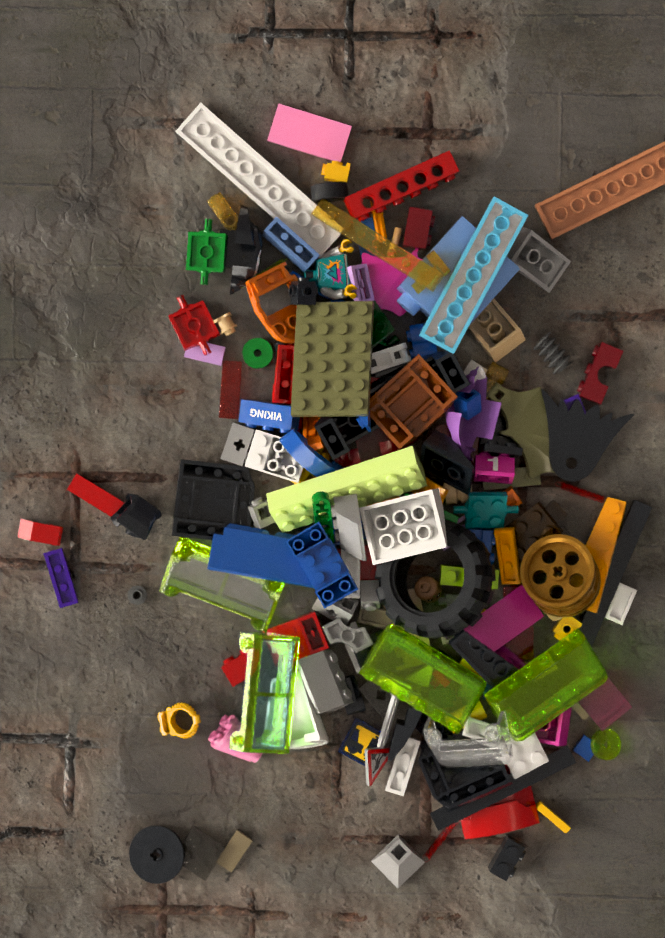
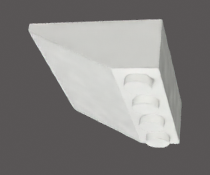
M439 488L359 508L373 565L448 547L444 510Z

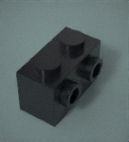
M506 834L488 866L489 872L505 881L509 877L512 878L516 871L515 865L518 860L521 861L525 856L524 844Z

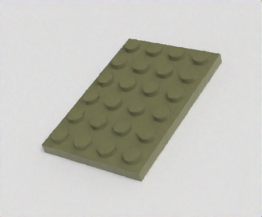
M373 301L316 302V305H297L291 398L292 417L369 416L374 319Z

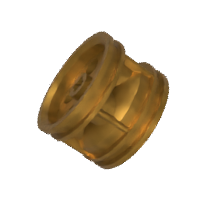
M563 534L545 536L534 542L523 556L520 566V577L523 587L543 612L555 617H572L587 610L596 600L601 586L600 571L588 548L578 539ZM556 554V560L553 563L547 564L544 562L546 558ZM577 555L579 561L575 565H568L566 563L567 557ZM558 571H559L560 573L562 572L563 575H562V576H559V575L557 576V575H556V572H558ZM539 573H546L547 579L543 584L535 583V578ZM579 575L584 578V582L580 587L571 586L570 579L573 576ZM556 586H560L564 590L563 596L559 599L551 597V591Z

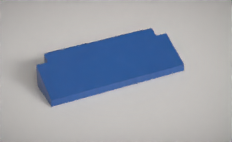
M228 524L224 528L223 535H213L207 570L314 588L299 561L294 557L286 543V540L295 535L278 532L273 536L269 535V532L265 529L236 524Z

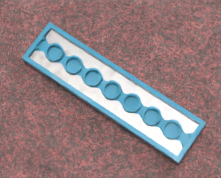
M495 196L492 198L419 334L420 337L452 354L455 353L528 217L527 214Z

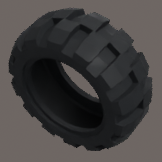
M446 519L447 546H450L458 554L464 569V582L461 592L448 607L437 612L425 613L412 602L407 589V575L412 562L419 554L376 564L375 579L379 580V588L376 589L379 603L386 608V615L394 624L401 626L405 631L425 638H450L460 633L469 625L473 627L483 617L481 612L486 605L490 606L494 594L491 588L492 581L496 580L495 567L490 562L489 557L491 554L487 547L475 536V533Z

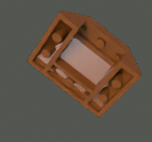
M418 354L370 398V417L401 450L421 436L444 415L458 396Z

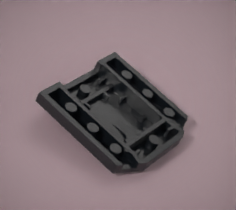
M180 459L172 536L212 540L214 534L223 535L224 528L228 524L250 527L251 514L248 506L252 505L251 501L254 500L255 486L248 467Z
M451 729L440 734L435 742L430 739L420 742L419 765L433 798L450 812L512 785L497 748L463 736L464 729L452 733Z

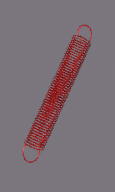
M562 482V486H560V489H574L567 490L571 493H587L578 495L582 497L591 496L586 497L591 500L596 499L604 501V499H606L605 496L596 495V493L590 491H583L585 489L567 487L574 485L564 484V482Z
M457 823L449 825V828L448 826L445 827L446 833H440L438 836L439 841L436 839L432 844L433 846H430L427 850L428 853L424 854L426 857L431 858L437 848L441 846Z

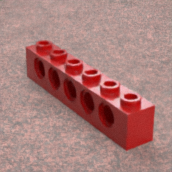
M449 150L345 197L344 203L352 220L362 222L368 219L369 214L376 212V214L382 213L391 204L397 206L403 203L406 197L415 198L421 195V191L426 188L430 191L438 187V183L444 180L448 183L456 179L455 175L458 174L459 169ZM438 168L441 171V176H435L432 173V169ZM415 176H421L424 179V183L418 184L415 181ZM400 183L404 184L407 187V191H399L397 185ZM386 191L390 198L388 200L382 199L380 192ZM369 199L372 202V207H365L363 200Z

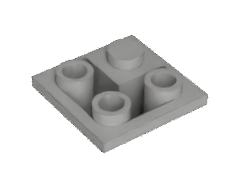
M399 834L371 860L397 888L425 863L423 858Z

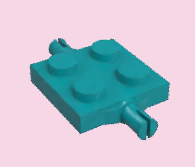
M470 492L465 506H453V514H465L464 525L467 529L504 528V520L507 513L518 514L519 507L518 505L507 506V492Z

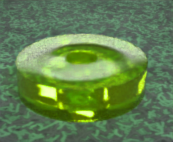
M609 729L598 730L591 739L592 753L601 760L616 758L621 750L619 735Z

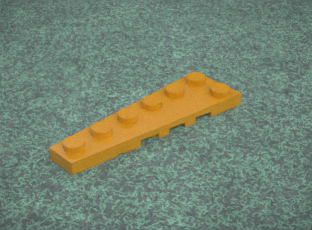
M607 497L585 545L596 562L601 576L599 594L587 611L598 613L626 509V501ZM575 575L570 579V584L573 587H580L584 582V578L579 575Z

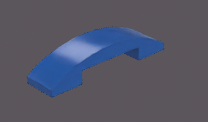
M292 429L280 438L281 444L302 467L316 477L343 469L335 461L330 463L307 443V438L295 429Z

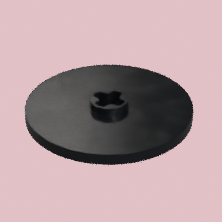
M154 825L146 827L136 834L130 845L129 858L133 870L141 879L149 883L161 884L170 881L180 872L184 864L185 851L181 839L174 831L165 826ZM156 850L157 853L161 854L158 858L153 855V852H156Z

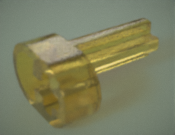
M434 250L426 256L433 267L411 285L417 294H420L440 276L444 278L451 272Z

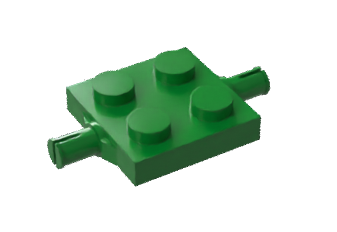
M205 219L204 230L188 232L186 270L201 273L200 285H208V276L211 273H225L228 234L213 232L212 219Z

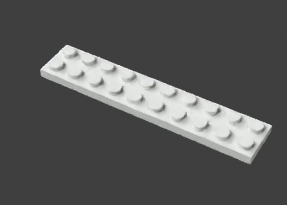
M202 103L194 109L175 131L273 219L277 216L320 256L345 231Z

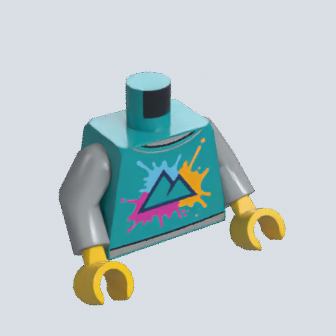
M348 239L343 240L341 246H337L320 256L316 260L315 270L304 271L305 278H309L311 282H316L318 292L332 300L343 299L348 296L352 299L357 297L355 293H351L358 288L353 284H349L347 254H344L345 251L352 253L354 250L353 247L347 248V245L352 243Z

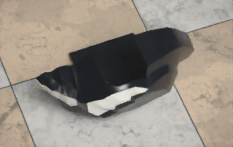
M242 205L239 212L237 230L220 229V233L228 234L225 267L232 268L230 295L240 291L241 288L246 286V281L256 276L261 262L262 232L251 221L248 207Z

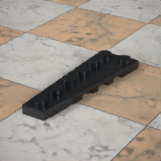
M464 629L448 641L524 721L553 696L546 688Z

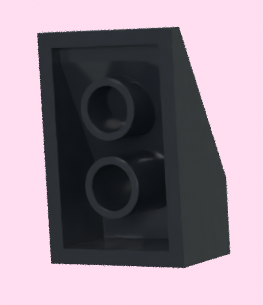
M434 430L422 444L420 462L424 472L469 495L474 466L452 438Z

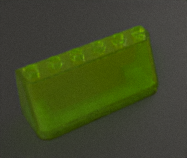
M393 624L388 625L376 638L359 672L366 680L372 681L383 690L395 695L399 700L405 701L417 711L423 712L432 720L441 723L457 734L465 726L487 686L486 681L482 677Z
M577 628L485 693L484 697L495 718L514 741H523L604 684L608 675L585 635Z

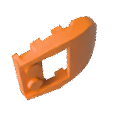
M283 262L249 279L245 284L254 312L267 331L277 341L292 344L295 343L297 305H289L267 317L259 303L260 296L284 284H287L289 288L291 281H298L296 275H291L285 268L287 263Z

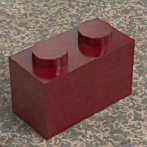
M409 207L403 247L418 248L424 251L426 246L430 247L432 235H428L429 228L434 227L435 216H432V210Z

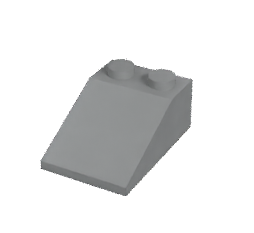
M525 227L521 228L507 254V257L520 268L518 271L520 274L548 293L553 289L571 262L534 231Z

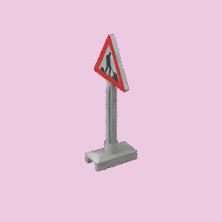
M392 672L389 675L382 673L379 677L380 681L393 686L377 747L364 750L366 785L368 786L373 784L388 761L390 747H385L399 699L402 698L403 692L419 694L422 687Z

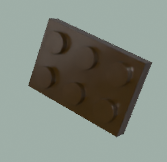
M540 501L504 527H514L519 564H521L524 554L534 542L545 536L563 533V530Z

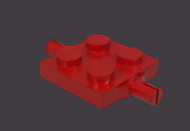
M181 295V298L180 296L176 299L181 308L168 317L184 350L200 346L204 356L207 355V352L210 354L211 350L207 342L220 336V333L204 301L188 305L184 295Z

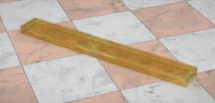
M321 199L311 213L318 220L431 292L435 290L444 277L442 273L325 199Z

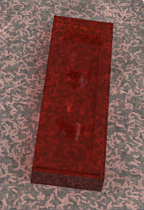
M223 360L219 418L238 419L242 362Z

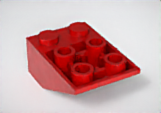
M316 611L262 631L275 666L286 664L329 648Z

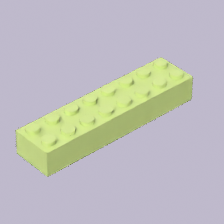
M410 446L267 493L266 496L269 512L281 532L284 533L314 523L312 496L316 492L323 491L328 493L331 506L334 505L333 497L357 494L358 505L361 508L428 485L424 468L414 447ZM321 512L318 515H324L327 512Z

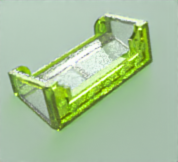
M180 537L171 554L159 592L169 597L176 596L179 592L251 619L250 623L254 629L267 632L285 583L207 570L211 548Z

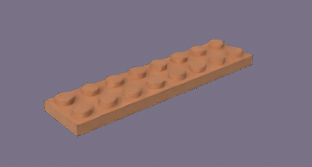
M665 141L535 204L534 206L550 239L561 236L665 185Z

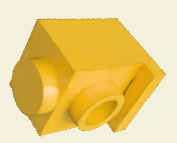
M339 161L323 163L321 175H325L324 181L347 183L351 163H347L346 166H343V163Z
M563 617L558 620L552 629L555 632L554 637L562 643L565 640L570 642L577 630L582 626V623L574 617ZM565 626L570 627V631L567 633L563 631Z

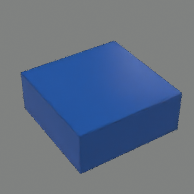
M583 734L572 750L589 762L600 746Z

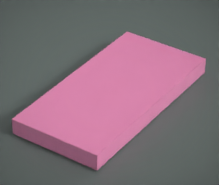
M278 104L267 141L326 160L341 162L352 126Z

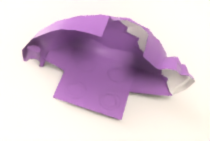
M480 366L466 375L470 385L458 392L470 393L474 389L481 393L482 411L471 419L466 420L461 417L462 413L454 412L453 403L446 412V422L452 440L467 459L471 461L473 459L470 457V454L475 451L472 445L476 437L493 438L501 407V402L486 400L487 377Z

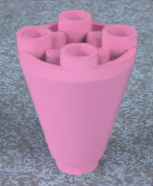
M224 715L219 722L220 726L218 729L214 730L208 738L211 742V747L249 762H257L263 754L261 746L235 715Z

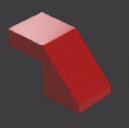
M21 519L18 538L60 546L63 527Z

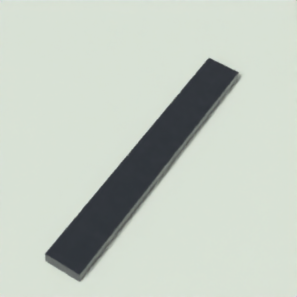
M633 500L617 538L598 613L585 611L581 620L582 626L577 630L574 641L592 648L652 507Z
M568 745L547 755L549 762L517 779H514L511 773L508 774L512 785L451 812L444 806L431 812L430 815L437 830L439 831L575 764L576 761Z

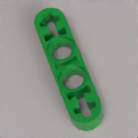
M323 491L316 492L312 496L315 524L320 522L321 525H328L323 528L334 544L329 494ZM321 512H327L324 515H318Z

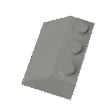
M357 494L333 497L334 505L331 506L332 517H336L333 518L336 542L340 541L342 550L362 561H366Z
M333 649L323 650L295 661L316 715L333 712L354 703L352 693L346 685L344 673L340 670L338 658Z

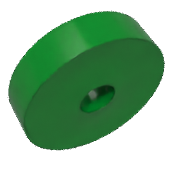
M253 338L244 345L242 356L248 366L261 369L272 361L273 349L265 339ZM260 350L261 356L256 357L254 352Z

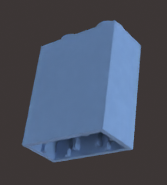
M463 216L457 220L396 288L402 294L397 299L398 304L412 316L420 310L429 317L476 228ZM507 256L471 323L520 270Z

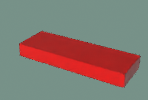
M76 473L67 488L68 491L110 517L125 503Z

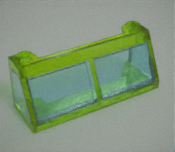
M240 632V649L248 655L240 731L232 733L229 744L230 750L246 753H289L300 637L272 632Z

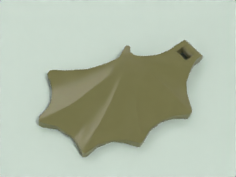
M496 382L486 396L491 401L501 402L500 410L506 422V429L500 431V434L510 437L519 448H523L522 454L529 478L533 479L537 475L547 472L555 473L549 459V431L545 404L541 392L542 388L537 387L528 391L516 392L506 389ZM498 392L502 394L499 399L495 397Z

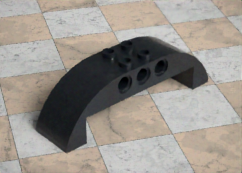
M440 351L422 357L454 393L470 385L454 354L448 351ZM407 364L373 381L370 385V398ZM358 416L321 417L314 426L333 460L350 451L347 445L380 427L370 417L371 431L368 432L366 427L362 429L356 420Z

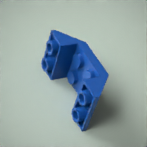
M320 522L286 540L288 547L299 561L314 587L315 593L324 609L358 590L350 571Z

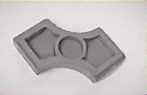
M339 618L321 627L329 644H347L355 653L373 645L365 627L358 629L350 628L343 624Z

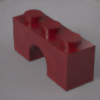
M604 342L599 343V346L595 345L591 354L594 356L592 363L588 362L584 371L587 374L585 380H581L577 388L579 397L598 405L602 404L609 386L602 384L598 380V371L602 367L616 369L623 350Z

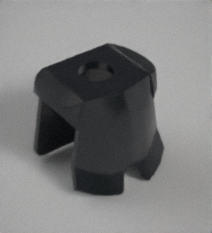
M127 493L125 503L110 518L116 527L124 526L126 534L146 540L155 520L159 519L162 514L159 509L139 495Z

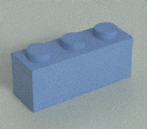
M277 216L263 231L262 236L303 272L309 270L320 256Z

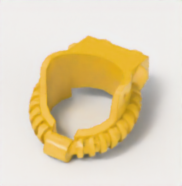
M183 702L167 707L165 711L158 713L162 736L170 734L188 739L196 734L199 727L198 724L201 723L200 715L196 714L191 705L189 706V704ZM178 710H184L192 716L193 724L190 730H184L177 725L176 714Z

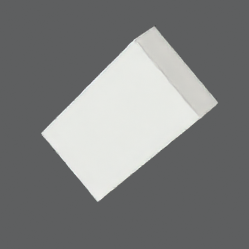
M619 583L605 618L623 625L637 590Z

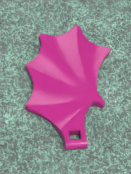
M418 248L409 256L402 258L386 259L367 253L361 255L362 264L367 263L374 300L381 309L391 311L399 317L407 311L397 302V299L402 294L396 288L422 261L417 255Z

